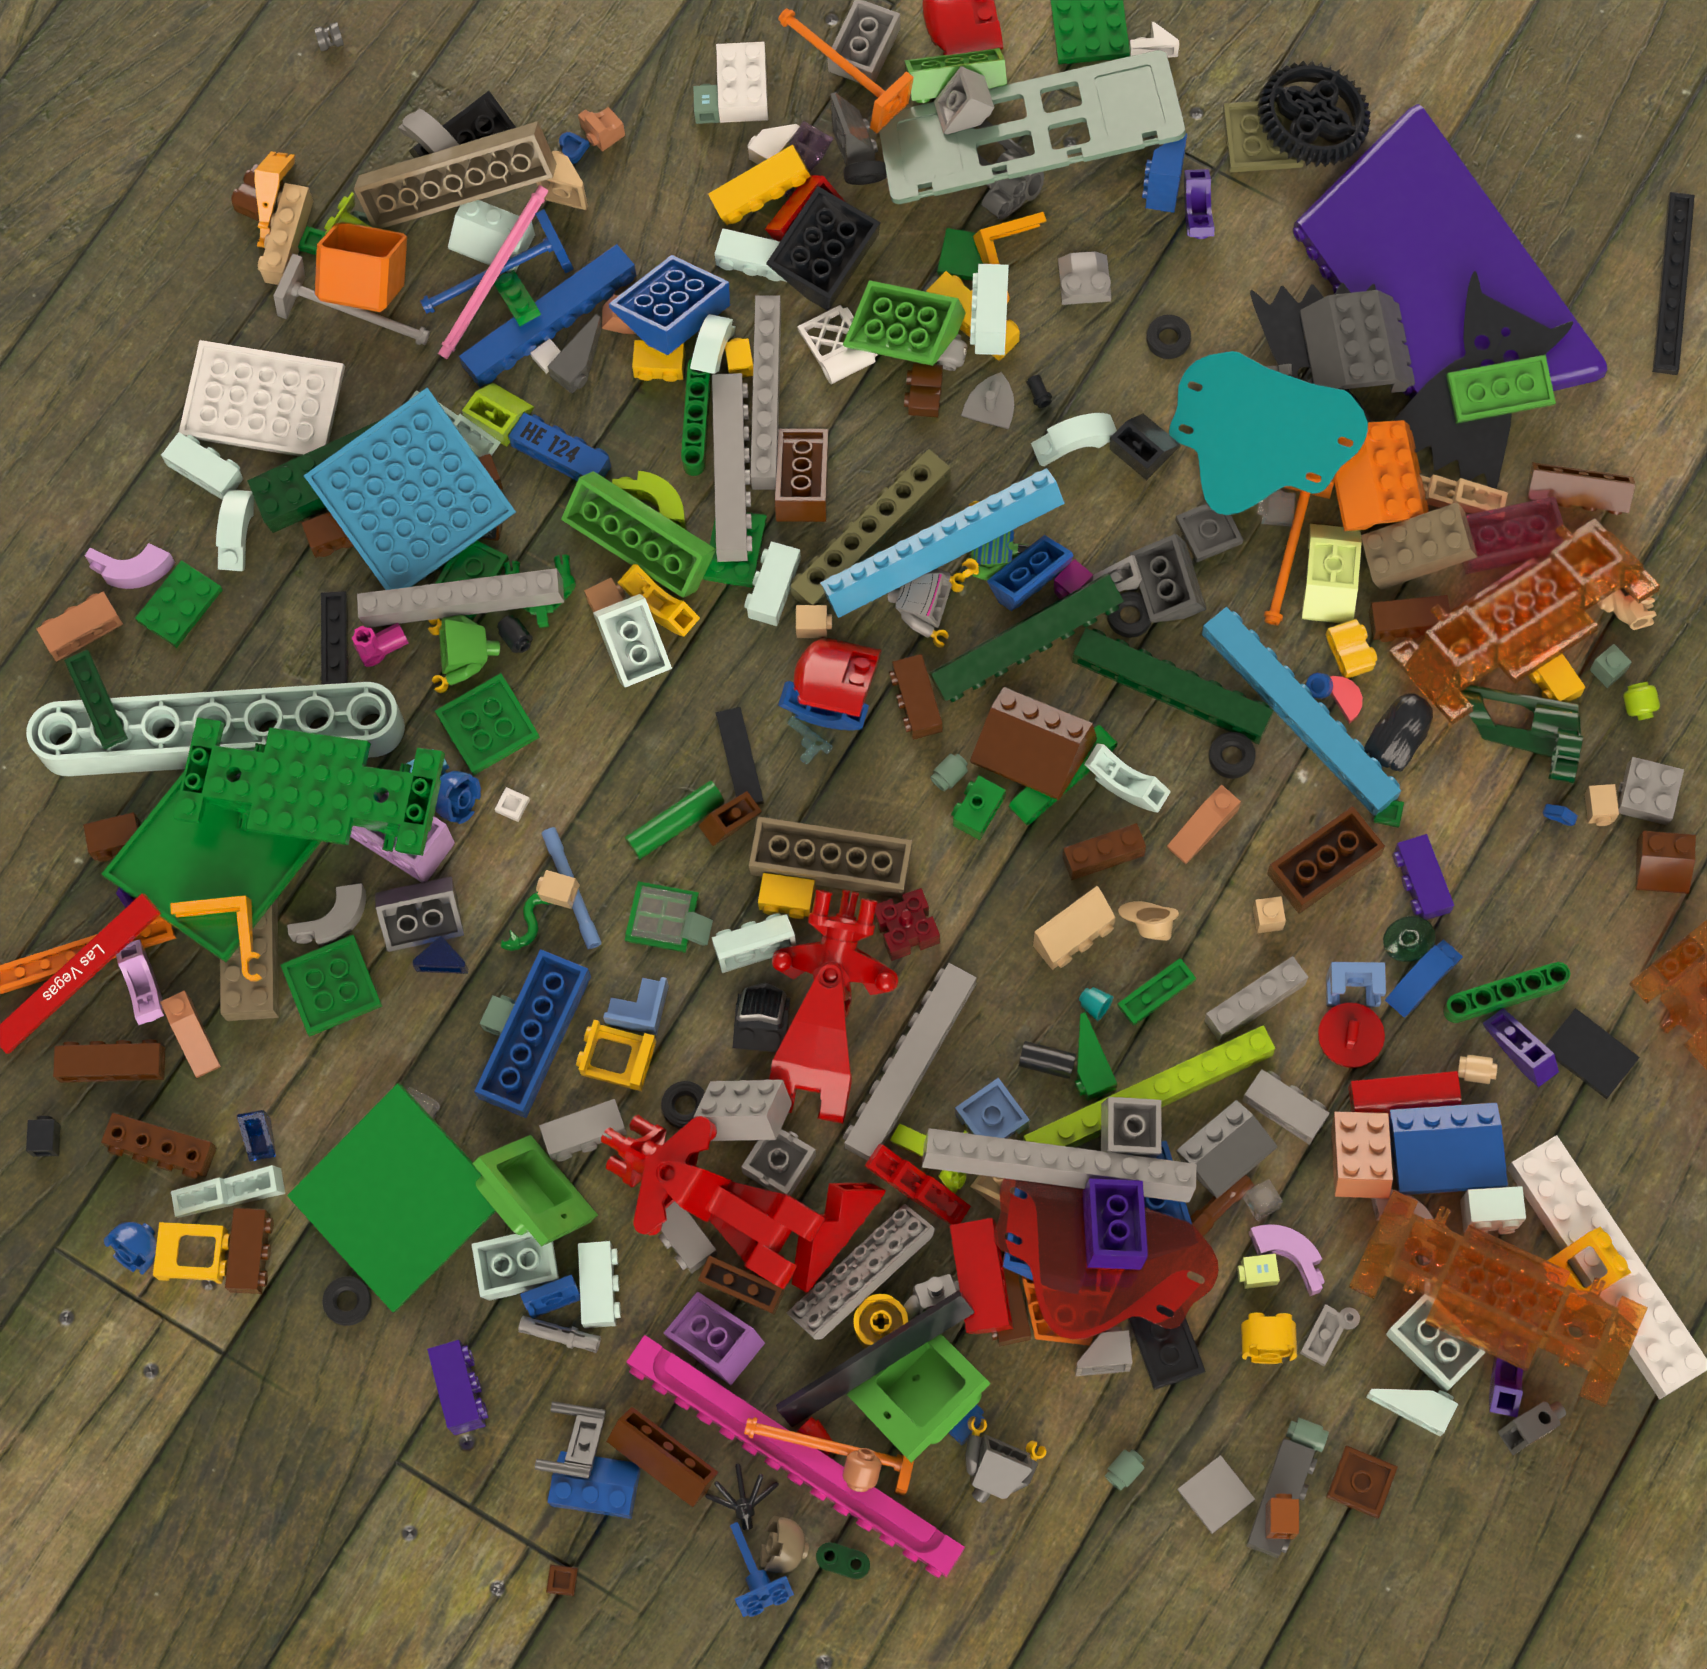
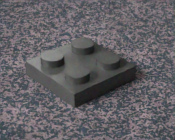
M1208 503L1176 516L1175 520L1196 562L1243 544V538L1232 516L1216 513L1209 507Z

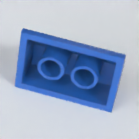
M1187 133L1183 139L1166 143L1155 149L1152 160L1147 159L1142 198L1146 199L1145 208L1175 212Z
M1044 535L988 579L987 582L998 603L1013 611L1034 593L1040 591L1054 577H1057L1071 563L1074 555L1070 550Z
M560 1451L557 1462L564 1463L567 1452ZM595 1457L589 1479L553 1473L548 1504L553 1507L632 1519L641 1468L634 1462Z

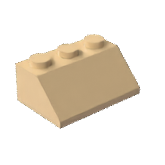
M1099 887L1093 888L1034 932L1033 947L1052 970L1057 966L1060 968L1066 966L1073 959L1072 955L1078 951L1083 953L1093 945L1092 941L1099 935L1103 938L1114 929L1115 916Z

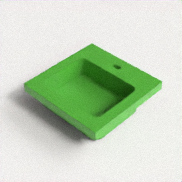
M531 1135L484 1154L472 1163L482 1175L475 1183L481 1194L514 1233L524 1235L530 1232L541 1247L591 1223L598 1216Z
M940 1334L855 1387L847 1396L912 1463L930 1444L940 1442L979 1403L982 1396L981 1393L990 1385V1382Z

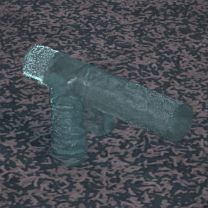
M792 716L788 720L787 724L804 737L801 745L808 749L800 757L804 764L808 765L820 750L826 754L832 750L833 746L797 718ZM820 741L822 745L817 746L816 742Z

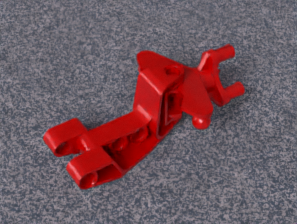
M816 890L813 911L809 913L808 923L822 934L821 941L780 948L772 957V965L775 970L782 972L793 980L807 972L813 974L814 982L772 1060L769 1080H783L792 1102L788 1113H792L796 1091L800 1089L820 1093L821 1106L817 1119L843 1124L852 1084L845 1017H848L852 1004L850 982L862 983L870 995L893 991L899 983V978L894 970L857 948L859 940L874 934L875 925H873L877 901L861 899L858 920H856L857 916L854 915L859 893L853 891L849 902L850 891L843 890L839 913H836V916H828L833 893L825 890Z
M636 1115L631 1120L629 1127L631 1131L641 1135V1138H626L611 1127L604 1131L612 1139L602 1135L601 1142L618 1151V1155L625 1160L623 1161L616 1155L611 1156L606 1163V1169L621 1177L623 1182L630 1187H635L641 1182L633 1220L634 1228L638 1233L650 1236L658 1234L662 1229V1224L667 1221L665 1209L675 1201L689 1213L705 1222L710 1221L742 1258L744 1266L785 1290L797 1269V1265L786 1260L780 1254L782 1247L792 1231L810 1242L814 1240L826 1219L825 1217L787 1194L732 1182L730 1179L699 1168L697 1166L699 1152L708 1150L710 1141L717 1134L715 1124L706 1117L697 1116L666 1142L667 1130L658 1124L653 1125L640 1115Z

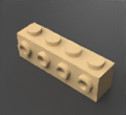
M285 183L283 191H280L278 194V208L271 217L272 228L270 235L267 234L264 241L265 252L258 261V270H260L265 283L279 285L292 254L298 255L299 253L298 245L305 231L314 202L308 187Z

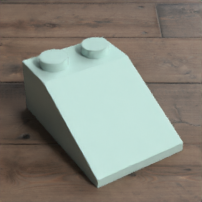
M530 1232L524 1235L512 1234L472 1244L480 1297L490 1301L516 1295L559 1279L553 1241L541 1247Z

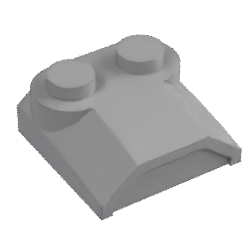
M1094 251L1070 253L1058 258L1062 305L1111 302V280L1109 277L1107 255Z

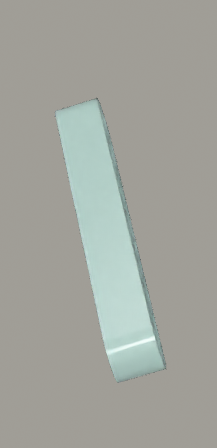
M374 682L110 698L128 739L105 750L101 745L82 700L57 701L40 707L30 718L26 733L30 747L51 772L61 776H82L185 769L197 718L219 720L226 724L220 747L254 751L255 743L266 745L269 732H259V728L267 721L276 720L277 724L274 728L368 741L371 743L368 757L383 756L394 750L403 738L405 724L399 707L387 688ZM371 714L380 715L375 723L367 726L361 725V721L366 716ZM321 717L329 718L324 726L317 729L310 728L314 720ZM175 727L169 736L157 738L163 729ZM72 733L68 741L55 745L61 736Z

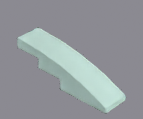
M416 390L410 399H412L420 392ZM440 404L478 458L489 453L491 456L501 442L461 414L456 415Z

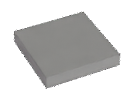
M1221 1455L1177 1489L1211 1534L1255 1501V1498Z

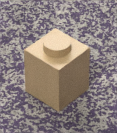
M796 605L797 638H827V629H832V614H827V605Z
M1615 784L1589 786L1584 794L1588 823H1596L1597 826L1612 824L1619 815Z
M546 870L544 877L541 876L538 880L536 891L542 901L572 909L580 885L576 878Z
M1282 896L1255 900L1253 913L1257 933L1283 930L1286 919Z

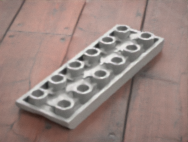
M904 1204L824 1279L817 1283L800 1301L796 1302L787 1312L788 1316L814 1339H823L933 1237V1226Z

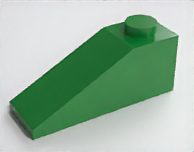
M1086 1012L1080 1014L1077 1080L1074 1083L1079 1095H1084L1086 1100L1090 1101L1116 1090L1117 1081Z

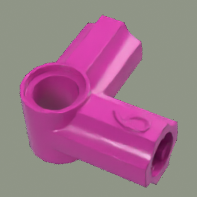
M398 623L374 634L372 628H366L362 625L355 629L354 636L352 637L353 645L366 667L377 665L385 658V655L408 644V640Z

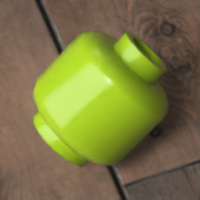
M1648 681L1627 686L1628 690L1623 694L1627 714L1631 717L1637 716L1638 721L1654 717L1653 712L1660 708L1655 686L1648 685Z

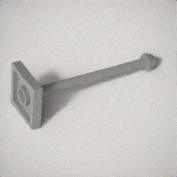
M292 254L274 293L277 316L287 319L296 297L302 296L414 338L417 345H426L430 331L426 330L425 327H421L418 330L365 309L320 301L315 295L314 290L302 286L306 278L303 260L301 256Z

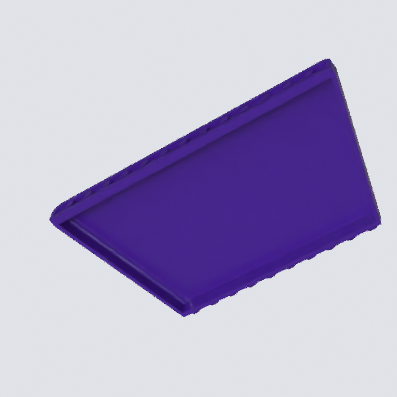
M1420 104L1409 108L1294 223V237L1306 247L1308 257L1312 261L1315 260L1322 277L1325 280L1328 279L1331 283L1334 294L1341 283H1344L1351 293L1367 291L1372 284H1375L1376 290L1392 296L1394 302L1399 304L1402 320L1398 322L1403 323L1406 342L1403 344L1408 346L1411 364L1408 366L1412 368L1415 384L1408 387L1403 393L1406 396L1409 395L1411 399L1442 369L1454 361L1463 358L1466 354L1463 340L1464 317L1468 286L1474 271L1477 272L1481 291L1484 295L1551 329L1573 321V325L1568 333L1545 354L1553 391L1595 382L1606 375L1607 364L1601 353ZM1507 327L1501 330L1503 337H1507L1511 333ZM1479 335L1475 338L1474 344L1477 349L1486 350L1490 345V340L1485 335ZM1514 350L1506 351L1503 356L1504 362L1519 360L1518 353ZM1485 359L1481 362L1480 367L1495 363L1490 359Z

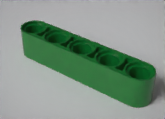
M691 357L687 368L681 458L685 473L690 476H698L704 471L706 463L712 375L708 372L698 373L694 369H690ZM697 390L703 391L700 395L693 394ZM694 413L702 414L698 418L691 417V415ZM692 436H700L696 441L690 440ZM692 458H696L699 460L694 464L688 463V461Z
M1101 725L1094 728L1097 740L1063 795L1091 771L1084 764L1097 744H1104L1111 752L1117 747L1118 742ZM1026 787L1011 801L1008 807L1026 825H1029L1052 806L1057 799Z
M1554 962L1450 996L1443 1010L1444 1016L1452 1023H1460L1563 989L1570 979V969L1562 962ZM1550 973H1559L1562 981L1553 980ZM1533 980L1538 988H1528L1525 981ZM1500 989H1510L1513 993V996L1505 997L1504 995H1502ZM1476 996H1484L1488 1000V1004L1480 1005L1476 1001ZM1451 1004L1461 1005L1463 1012L1455 1013L1451 1009Z

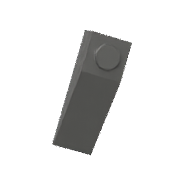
M597 314L547 366L550 377L572 394L577 388L581 389L589 377L602 331L601 319Z

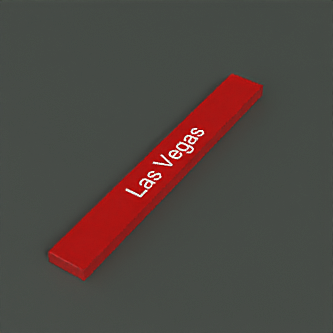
M142 893L0 1024V1047L6 1054H10L161 914L146 894Z

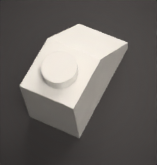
M792 124L761 130L758 136H753L748 144L749 160L760 164L792 144L795 147L801 139L800 126Z

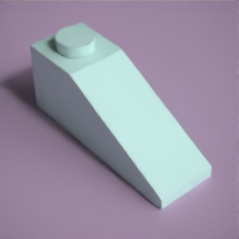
M1371 1389L1366 1398L1438 1436L1444 1434L1458 1406V1403L1453 1401V1396L1441 1390L1437 1393L1430 1390Z

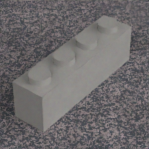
M1292 956L1206 1013L1204 1022L1217 1040L1221 1042L1304 987L1308 976Z

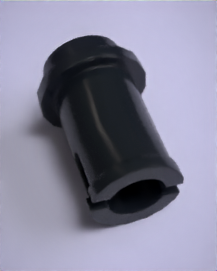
M1034 375L1028 378L1026 383L1034 397V405L1038 406V408H1045L1050 405L1052 395L1050 392H1047L1041 376Z

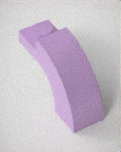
M150 543L147 544L139 555L128 560L113 559L92 548H89L85 555L90 564L89 567L101 574L108 585L124 589H134L150 585L166 575L175 564L170 553Z
M140 939L133 941L124 947L116 957L129 989L135 1019L138 1025L164 1016L163 1007L160 1003L163 1000L153 969Z
M1261 1225L1250 1229L1249 1236L1258 1256L1276 1254L1288 1258L1297 1266L1309 1295L1313 1296L1321 1292L1324 1279L1319 1268L1315 1269L1314 1266L1318 1265L1322 1258L1316 1247L1305 1236L1291 1228L1280 1225Z

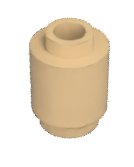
M1475 1055L1460 1056L1459 1078H1464V1081L1490 1084V1079L1496 1080L1497 1064L1493 1063V1058Z

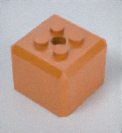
M336 223L317 244L315 295L323 302L375 312L383 311L404 287L407 236L399 232L357 224Z

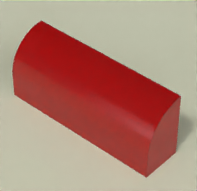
M1458 1071L1351 1081L1348 1087L1351 1112L1388 1113L1389 1116L1390 1110L1461 1105Z
M993 1218L950 1225L959 1289L972 1305L975 1312L964 1319L966 1333L982 1334L1013 1329L996 1221Z

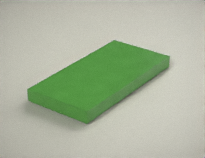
M1546 355L1446 374L1456 423L1556 404Z

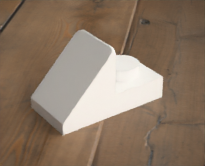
M1152 22L1151 38L1140 37L1130 40V56L1131 49L1162 50L1166 52L1168 58L1178 57L1179 40L1158 24Z

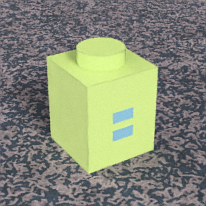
M1276 1254L1243 1257L1241 1265L1237 1266L1239 1282H1244L1245 1289L1274 1286L1280 1281Z

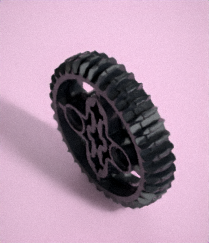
M1313 60L1308 65L1302 61L1299 66L1294 62L1290 67L1286 65L1282 70H1278L1275 75H1272L1268 82L1265 83L1259 96L1257 116L1260 117L1259 124L1263 125L1262 132L1268 133L1267 140L1274 141L1273 147H1280V154L1283 152L1288 153V159L1293 156L1296 158L1297 163L1304 160L1306 166L1313 162L1315 167L1320 165V163L1326 167L1329 163L1335 165L1338 161L1343 162L1359 150L1369 132L1371 112L1368 111L1369 103L1365 102L1366 95L1360 94L1361 87H1354L1355 80L1349 81L1348 74L1342 76L1340 69L1337 71L1331 70V65L1326 68L1323 67L1321 62L1316 66ZM1296 82L1317 83L1310 92L1300 86L1284 88V86ZM1338 95L1349 107L1354 126H1352L1348 114L1336 107L1339 99ZM1274 101L1277 102L1280 113L1293 121L1289 129L1290 133L1280 123L1275 112ZM1318 136L1330 142L1345 140L1333 146L1311 145Z

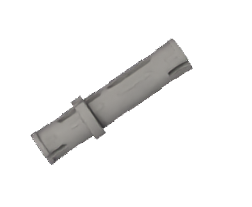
M524 1315L518 1328L520 1333L566 1344L567 1348L573 1349L577 1347L597 1353L601 1342V1336L578 1331L579 1329L576 1327H562Z

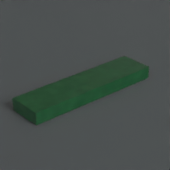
M87 649L65 659L66 666L104 750L127 740L126 732L89 650Z

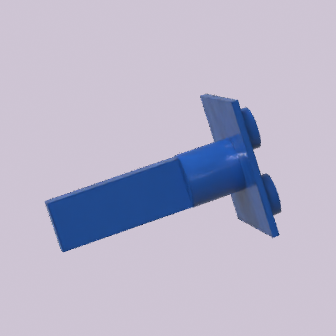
M738 1522L731 1524L730 1527L750 1572V1575L745 1579L750 1592L735 1598L743 1617L759 1615L764 1611L765 1607L787 1602L789 1597L794 1595L787 1577L784 1576L770 1582L765 1570L758 1571Z

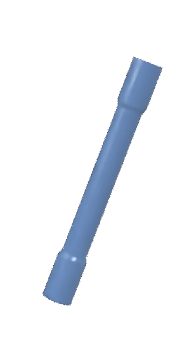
M552 827L544 830L541 834L558 873L574 878L556 828ZM578 889L572 909L587 949H593L600 946L602 942Z

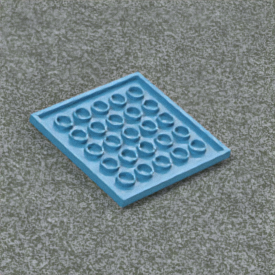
M429 388L421 391L304 475L385 590L413 587L517 513Z

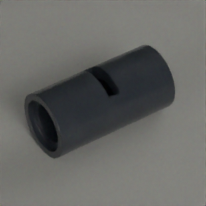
M1025 1041L1018 1066L1070 1080L1076 1054Z

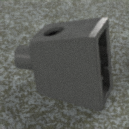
M1544 1401L1511 1421L1499 1430L1498 1434L1511 1454L1515 1455L1560 1426L1559 1419L1566 1416L1565 1408L1558 1401L1550 1406Z

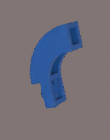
M785 682L778 706L795 713V718L814 725L837 730H860L863 728L869 705L864 703L860 717L799 704L797 700L799 693L797 690L794 691L793 682Z
M1443 939L1419 960L1388 995L1385 1001L1405 1018L1420 1004L1431 989L1459 963L1463 956Z

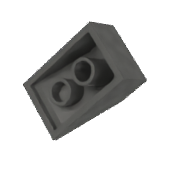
M835 92L831 93L832 131L845 165L848 166L862 161H875V153L878 152L875 139H870L869 137L870 126L867 118H862L859 109Z

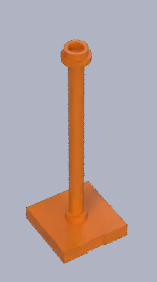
M786 8L782 11L778 20L783 27L789 25L878 97L874 102L870 128L875 133H878L909 104L914 77L907 71L885 91L798 21L793 10Z
M1309 472L1306 474V479L1318 483L1321 481V476ZM1332 479L1324 491L1314 494L1293 486L1283 487L1299 491L1300 495L1270 611H1265L1264 622L1270 625H1279L1280 621L1283 620V615L1279 613L1310 494L1330 499L1334 479Z
M755 1417L747 1419L744 1432L745 1435H749V1438H753L754 1434L844 1456H848L849 1453L860 1449L855 1446L757 1423L758 1418ZM873 1451L875 1456L880 1459L882 1465L894 1467V1471L899 1472L894 1494L905 1496L914 1461L911 1463L904 1455L897 1454L896 1457Z

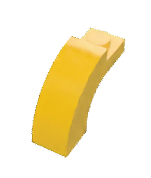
M633 564L617 582L631 597L638 594L644 596L653 620L677 635L684 637L700 619L684 601L672 597L661 589L637 564Z

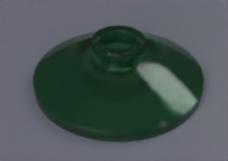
M1407 916L1396 920L1387 928L1383 937V945L1391 958L1401 962H1412L1421 959L1434 946L1436 935L1433 926L1426 919L1418 916Z

